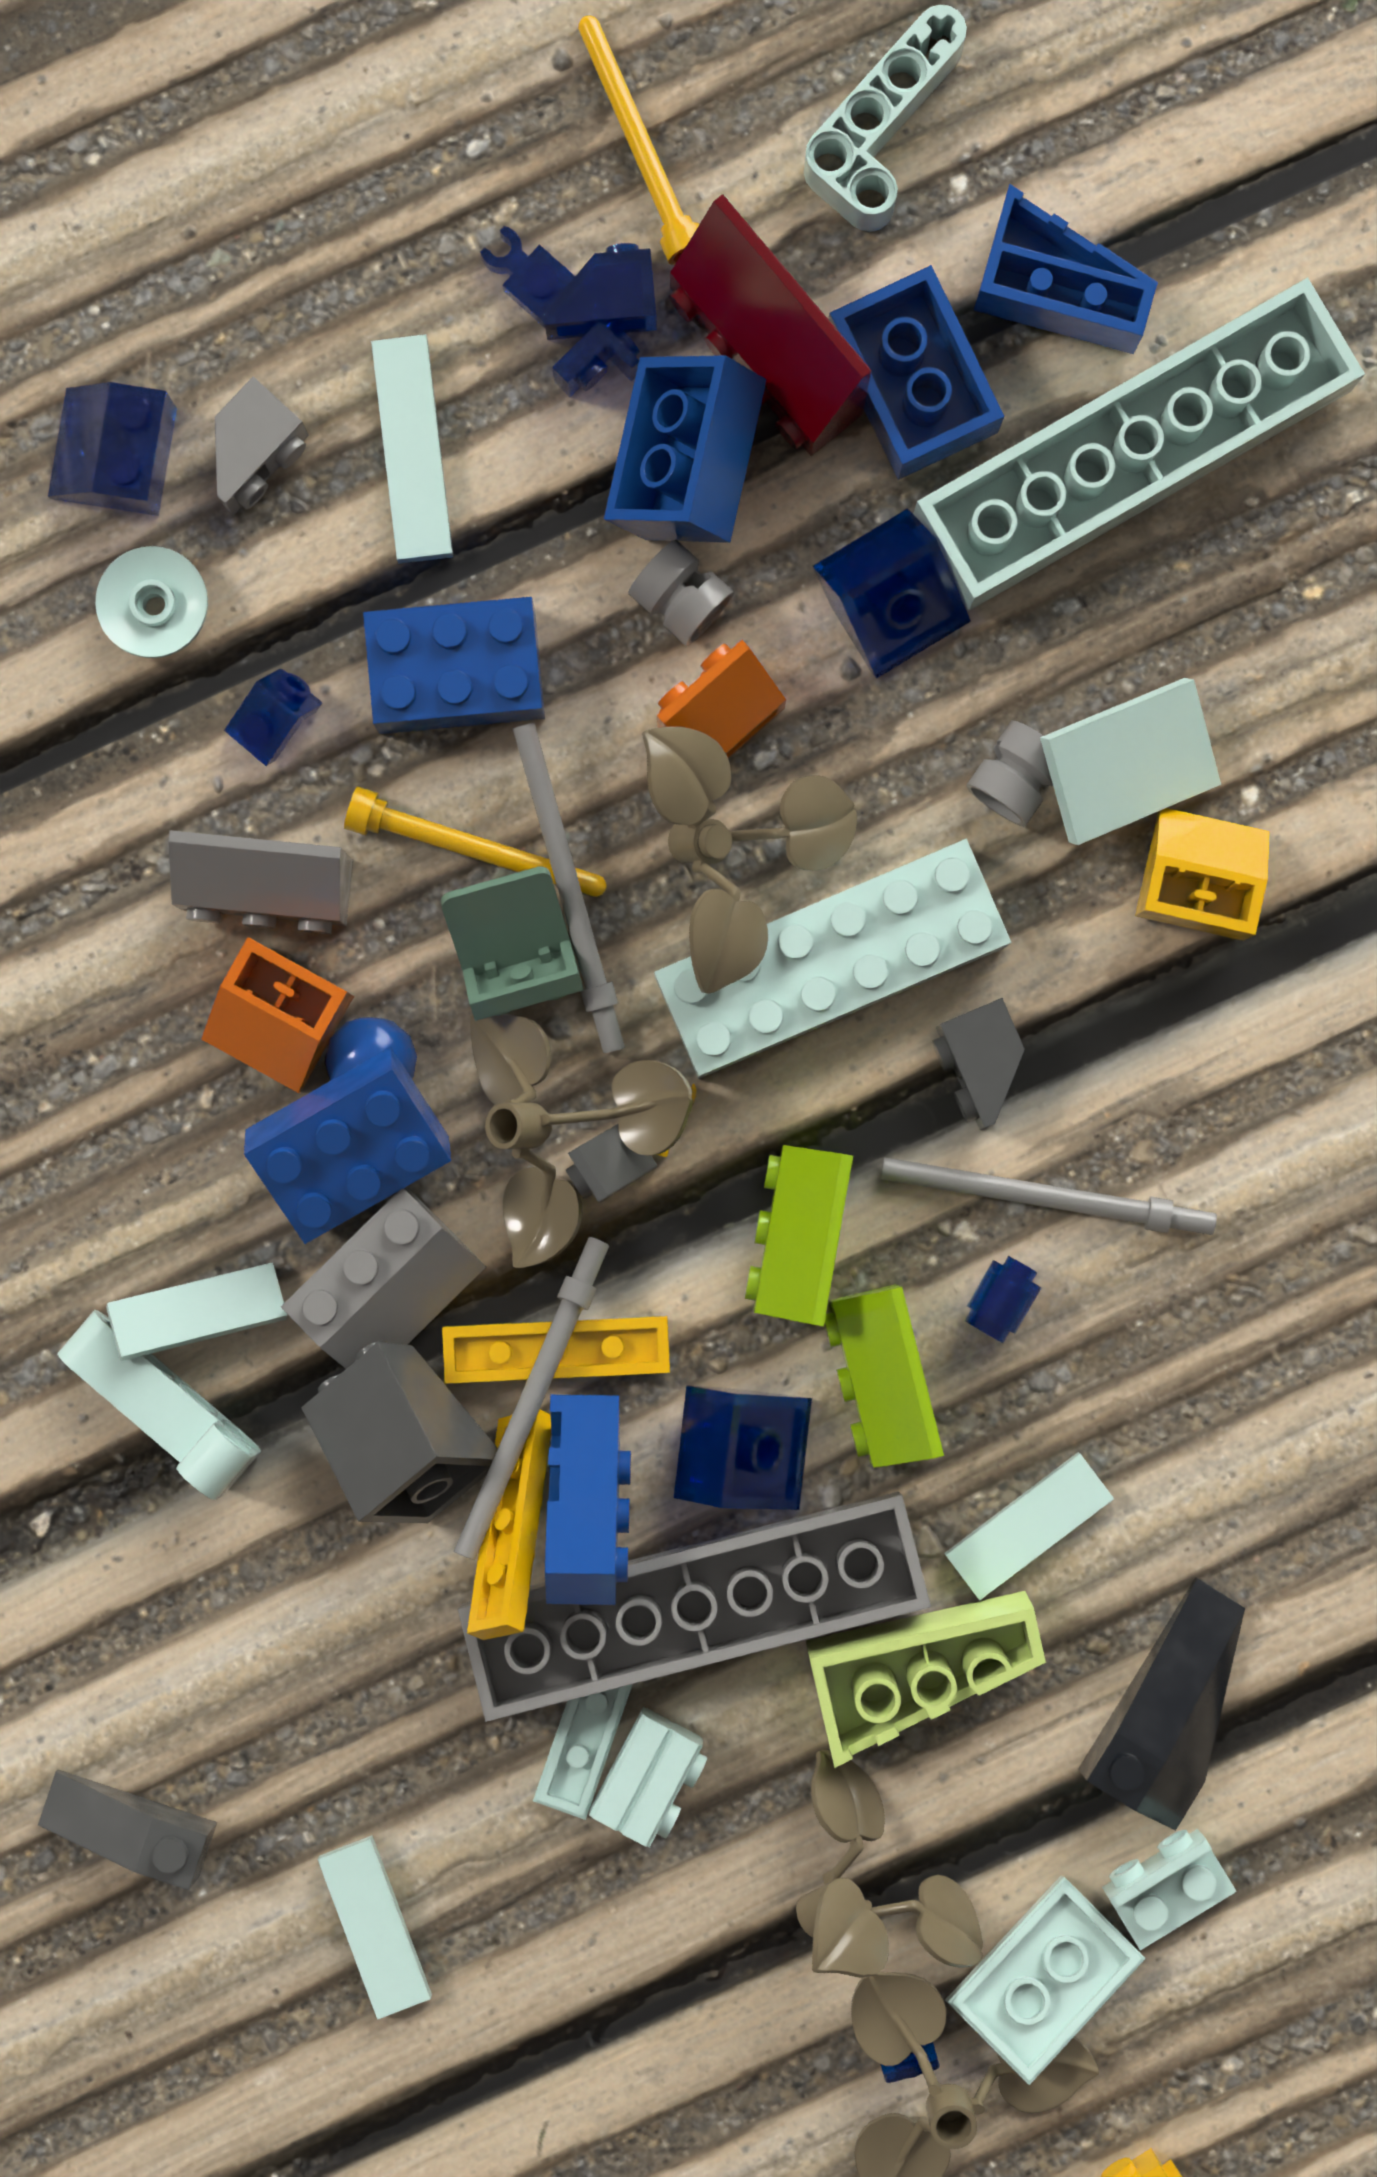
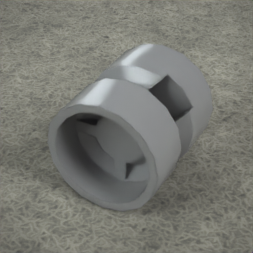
M676 539L667 544L646 565L631 585L628 595L649 614L653 615L661 612L664 615L663 626L687 647L697 640L717 619L731 601L734 591L712 571L701 574L698 571L699 559Z
M1011 720L993 748L997 759H984L966 787L988 808L1010 822L1025 827L1043 802L1039 789L1041 787L1053 786L1040 740V737L1043 735L1023 723Z

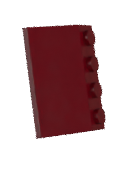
M723 194L713 201L670 271V289L673 293L669 295V299L678 313L687 322H691L695 318L708 333L704 340L715 356L726 355L767 379L761 406L767 403L778 416L779 420L775 424L784 439L794 449L802 445L812 457L862 415L872 370Z

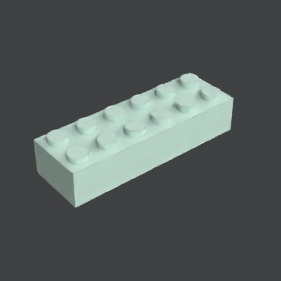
M964 839L767 923L768 944L760 964L744 978L714 993L708 994L700 991L693 971L691 956L655 971L654 975L697 1077L700 1079L1002 950L1011 943V940L967 839Z

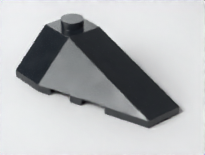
M1195 1577L1078 1768L1086 1781L1134 1811L1176 1831L1206 1781L1245 1612L1243 1606Z

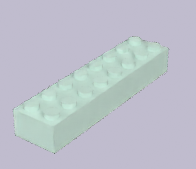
M1307 277L918 500L913 518L966 609L970 611L1350 393L1365 373Z

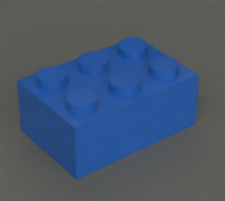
M932 265L829 313L830 322L872 370L864 411L898 480L999 432L1004 414Z
M726 355L640 357L604 520L644 540L673 541L677 539L678 541L730 543L767 379Z
M532 596L363 612L373 725L379 734L545 719L536 613Z
M391 1046L245 1129V1157L304 1244L452 1161L447 1132Z

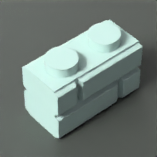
M643 1707L590 1807L589 1816L645 1847L650 1848L656 1834L666 1839L681 1810V1807L673 1804L683 1784L693 1788L707 1761V1757L699 1753L703 1747V1738L671 1722L660 1714Z

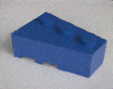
M1009 184L974 311L1134 354L1143 337L1158 282L1100 243L1096 246L1069 228L1067 221L1055 213L1051 216L1024 198L1022 191Z
M550 1394L552 1437L548 1455L550 1478L545 1549L546 1604L616 1605V1582L628 1583V1547H618V1533H629L630 1498H619V1485H630L631 1451L620 1450L619 1395Z

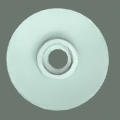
M146 546L122 554L108 566L99 581L95 605L99 623L105 634L115 645L127 653L138 657L161 658L184 649L199 634L207 615L208 595L200 573L183 555L164 547ZM154 597L164 599L165 607L160 614H147L146 604L150 599Z

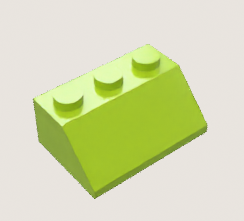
M787 1145L782 1146L780 1157L769 1155L764 1188L774 1190L770 1212L760 1210L754 1241L755 1244L765 1245L761 1267L750 1266L745 1299L755 1301L754 1313L824 1327L853 1161L852 1155Z
M894 1284L830 1300L833 1312L826 1314L824 1324L830 1346L841 1345L846 1367L836 1369L844 1402L855 1400L860 1422L850 1424L857 1456L868 1455L873 1468L944 1456L903 1288Z

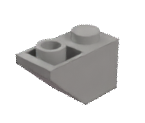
M252 377L215 416L217 496L233 516L242 506L245 509H249L262 498L268 488L266 480L280 466L286 469L301 456L306 448L304 440L309 436L303 422L255 377Z

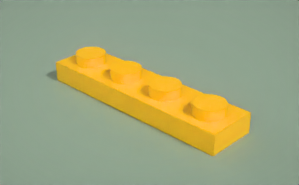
M668 1316L578 1320L553 1378L670 1373ZM553 1321L442 1327L445 1384L528 1380Z
M539 1409L479 1549L467 1633L481 1640L524 1632L551 1438V1415ZM512 1415L498 1419L495 1438L497 1448Z

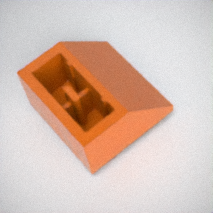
M743 640L732 649L726 643L722 644L702 662L700 667L704 671L694 683L688 687L684 681H681L658 702L661 709L658 712L659 714H657V728L685 727L707 734L719 743L729 759L785 709V697Z
M247 937L219 987L201 1040L300 1094L354 996Z

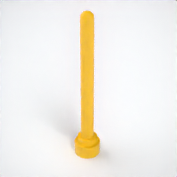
M591 15L584 16L578 24L580 35L664 224L660 229L663 236L660 240L662 250L668 263L675 265L698 228L699 223L693 222L691 217L684 215L598 19Z
M359 786L355 788L344 822V829L366 836L368 831L378 834L380 829L515 872L535 867H545L550 871L553 884L556 885L550 860L388 808L387 801L378 799L379 793ZM575 867L582 893L597 897L605 892L607 884L602 876Z

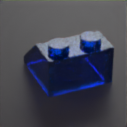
M114 382L66 388L48 497L54 500L159 516L177 407L168 393L164 390Z
M908 508L813 565V569L831 608L876 679L971 622L936 537Z
M686 1385L673 1498L718 1508L800 1510L812 1398L732 1388Z

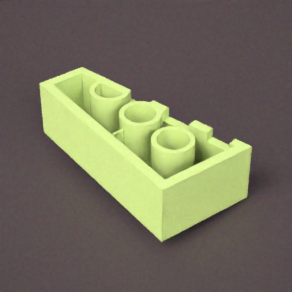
M1026 1591L806 1640L834 1768L852 1760V1755L876 1743L880 1746L898 1737V1732L928 1717L932 1720L950 1711L951 1706L976 1693L980 1696L1046 1663L1034 1607Z

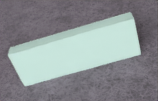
M273 1262L109 1302L106 1306L120 1361L283 1321L287 1318V1313L281 1308L284 1301Z
M1078 1452L944 1554L980 1601L1114 1500V1498Z
M633 1684L567 1701L533 1802L586 1820Z
M373 1836L320 1855L317 1860L377 2020L430 2000L432 1996L431 1990Z

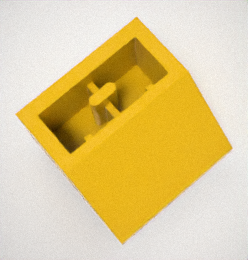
M1169 808L1158 811L1135 916L1242 941L1256 935L1268 881L1270 831Z

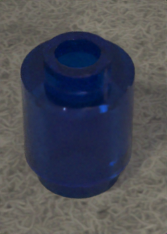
M1010 1256L1007 1257L1003 1265L992 1260L967 1304V1307L971 1308L965 1322L1004 1344L1010 1332L1016 1334L1042 1289L1033 1283L1038 1272Z

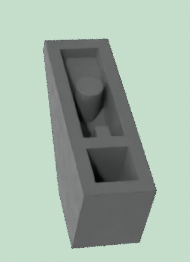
M59 1769L55 1772L38 1826L126 1869L186 1890H190L200 1876L217 1825L215 1821Z

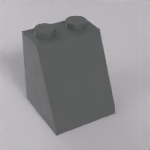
M377 1341L365 1346L357 1353L356 1361L341 1374L325 1380L318 1387L319 1393L301 1407L358 1522L428 1524L487 1475L498 1449L412 1345Z

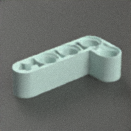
M936 5L923 12L814 133L807 144L804 164L806 183L851 225L861 231L873 232L886 226L893 216L898 187L895 178L874 157L955 68L961 58L967 27L964 17L951 6ZM943 35L948 37L949 42L941 39L930 50L927 60L925 55L928 51L930 37L935 40L940 39ZM899 72L908 73L916 80L917 84L911 88L902 89L894 86L889 77ZM861 113H869L879 120L880 125L875 129L864 130L857 127L852 118ZM823 154H834L842 160L844 165L835 171H825L816 164L815 160ZM865 190H875L881 193L885 203L879 207L869 208L859 202L857 195Z
M94 1310L57 1354L72 1371L180 1463L176 1469L182 1477L199 1492L212 1500H217L225 1495L261 1452L260 1448L251 1438L152 1353L120 1361L109 1317L98 1310Z

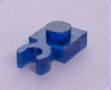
M503 226L500 230V236L505 243L510 245V252L504 257H496L490 250L484 247L480 251L482 261L490 271L497 274L510 275L502 285L503 291L545 328L581 288V281L540 244L528 256L522 249L521 239L513 229Z

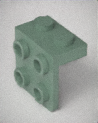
M531 868L450 891L442 896V911L463 971L469 1004L475 1021L491 1016L504 1015L512 1010L544 1001L558 1000L566 995L584 990L553 880L547 868Z

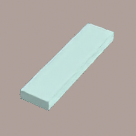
M427 335L371 341L397 561L400 564L453 557Z

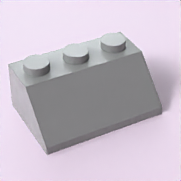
M169 831L168 845L172 905L180 910H187V920L220 923L221 914L243 916L242 925L267 929L276 928V919L298 921V931L316 934H331L332 925L347 926L353 859L341 847Z
M405 1187L398 1191L281 1308L322 1350L347 1369L356 1361L357 1353L371 1343L385 1341L386 1343L408 1345L486 1266L410 1188Z

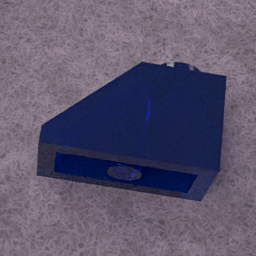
M619 243L607 247L604 253H594L544 313L547 340L657 330L650 248L639 249V246L633 243Z

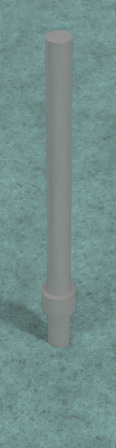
M535 723L513 728L585 985V989L580 991L586 1012L592 1011L603 1053L625 1048L613 1006L618 1003L613 982L606 981Z
M886 1157L883 1160L880 1178L882 1180L1143 1223L1145 1230L1168 1233L1169 1229L1172 1228L1213 1235L1217 1220L1216 1213L1173 1206V1200L1150 1196L1147 1202Z
M588 1238L572 1277H565L557 1298L562 1301L454 1549L455 1553L474 1561L581 1311L582 1309H589L597 1291L593 1287V1283L609 1248L608 1244L598 1239Z

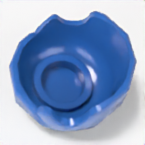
M362 1017L346 1022L328 1042L324 1063L329 1080L335 1079L390 1046L410 1077L413 1078L417 1054L411 1036L396 1023L384 1018Z

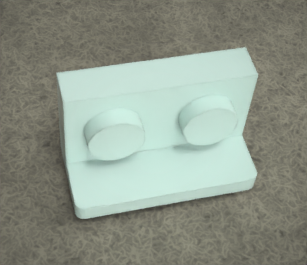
M1198 1829L1191 1833H1188L1187 1830H1180L1168 1836L1158 1845L1157 1848L1160 1852L1142 1863L1138 1859H1134L1122 1864L1109 1875L1111 1882L1102 1887L1140 1950L1237 1892L1214 1855L1210 1844Z

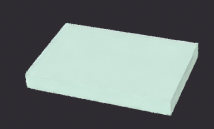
M1180 679L1040 737L1068 841L1075 845L1085 843L1221 785L1194 679Z
M1060 1876L945 2001L1030 2085L1146 1958L1064 1876Z

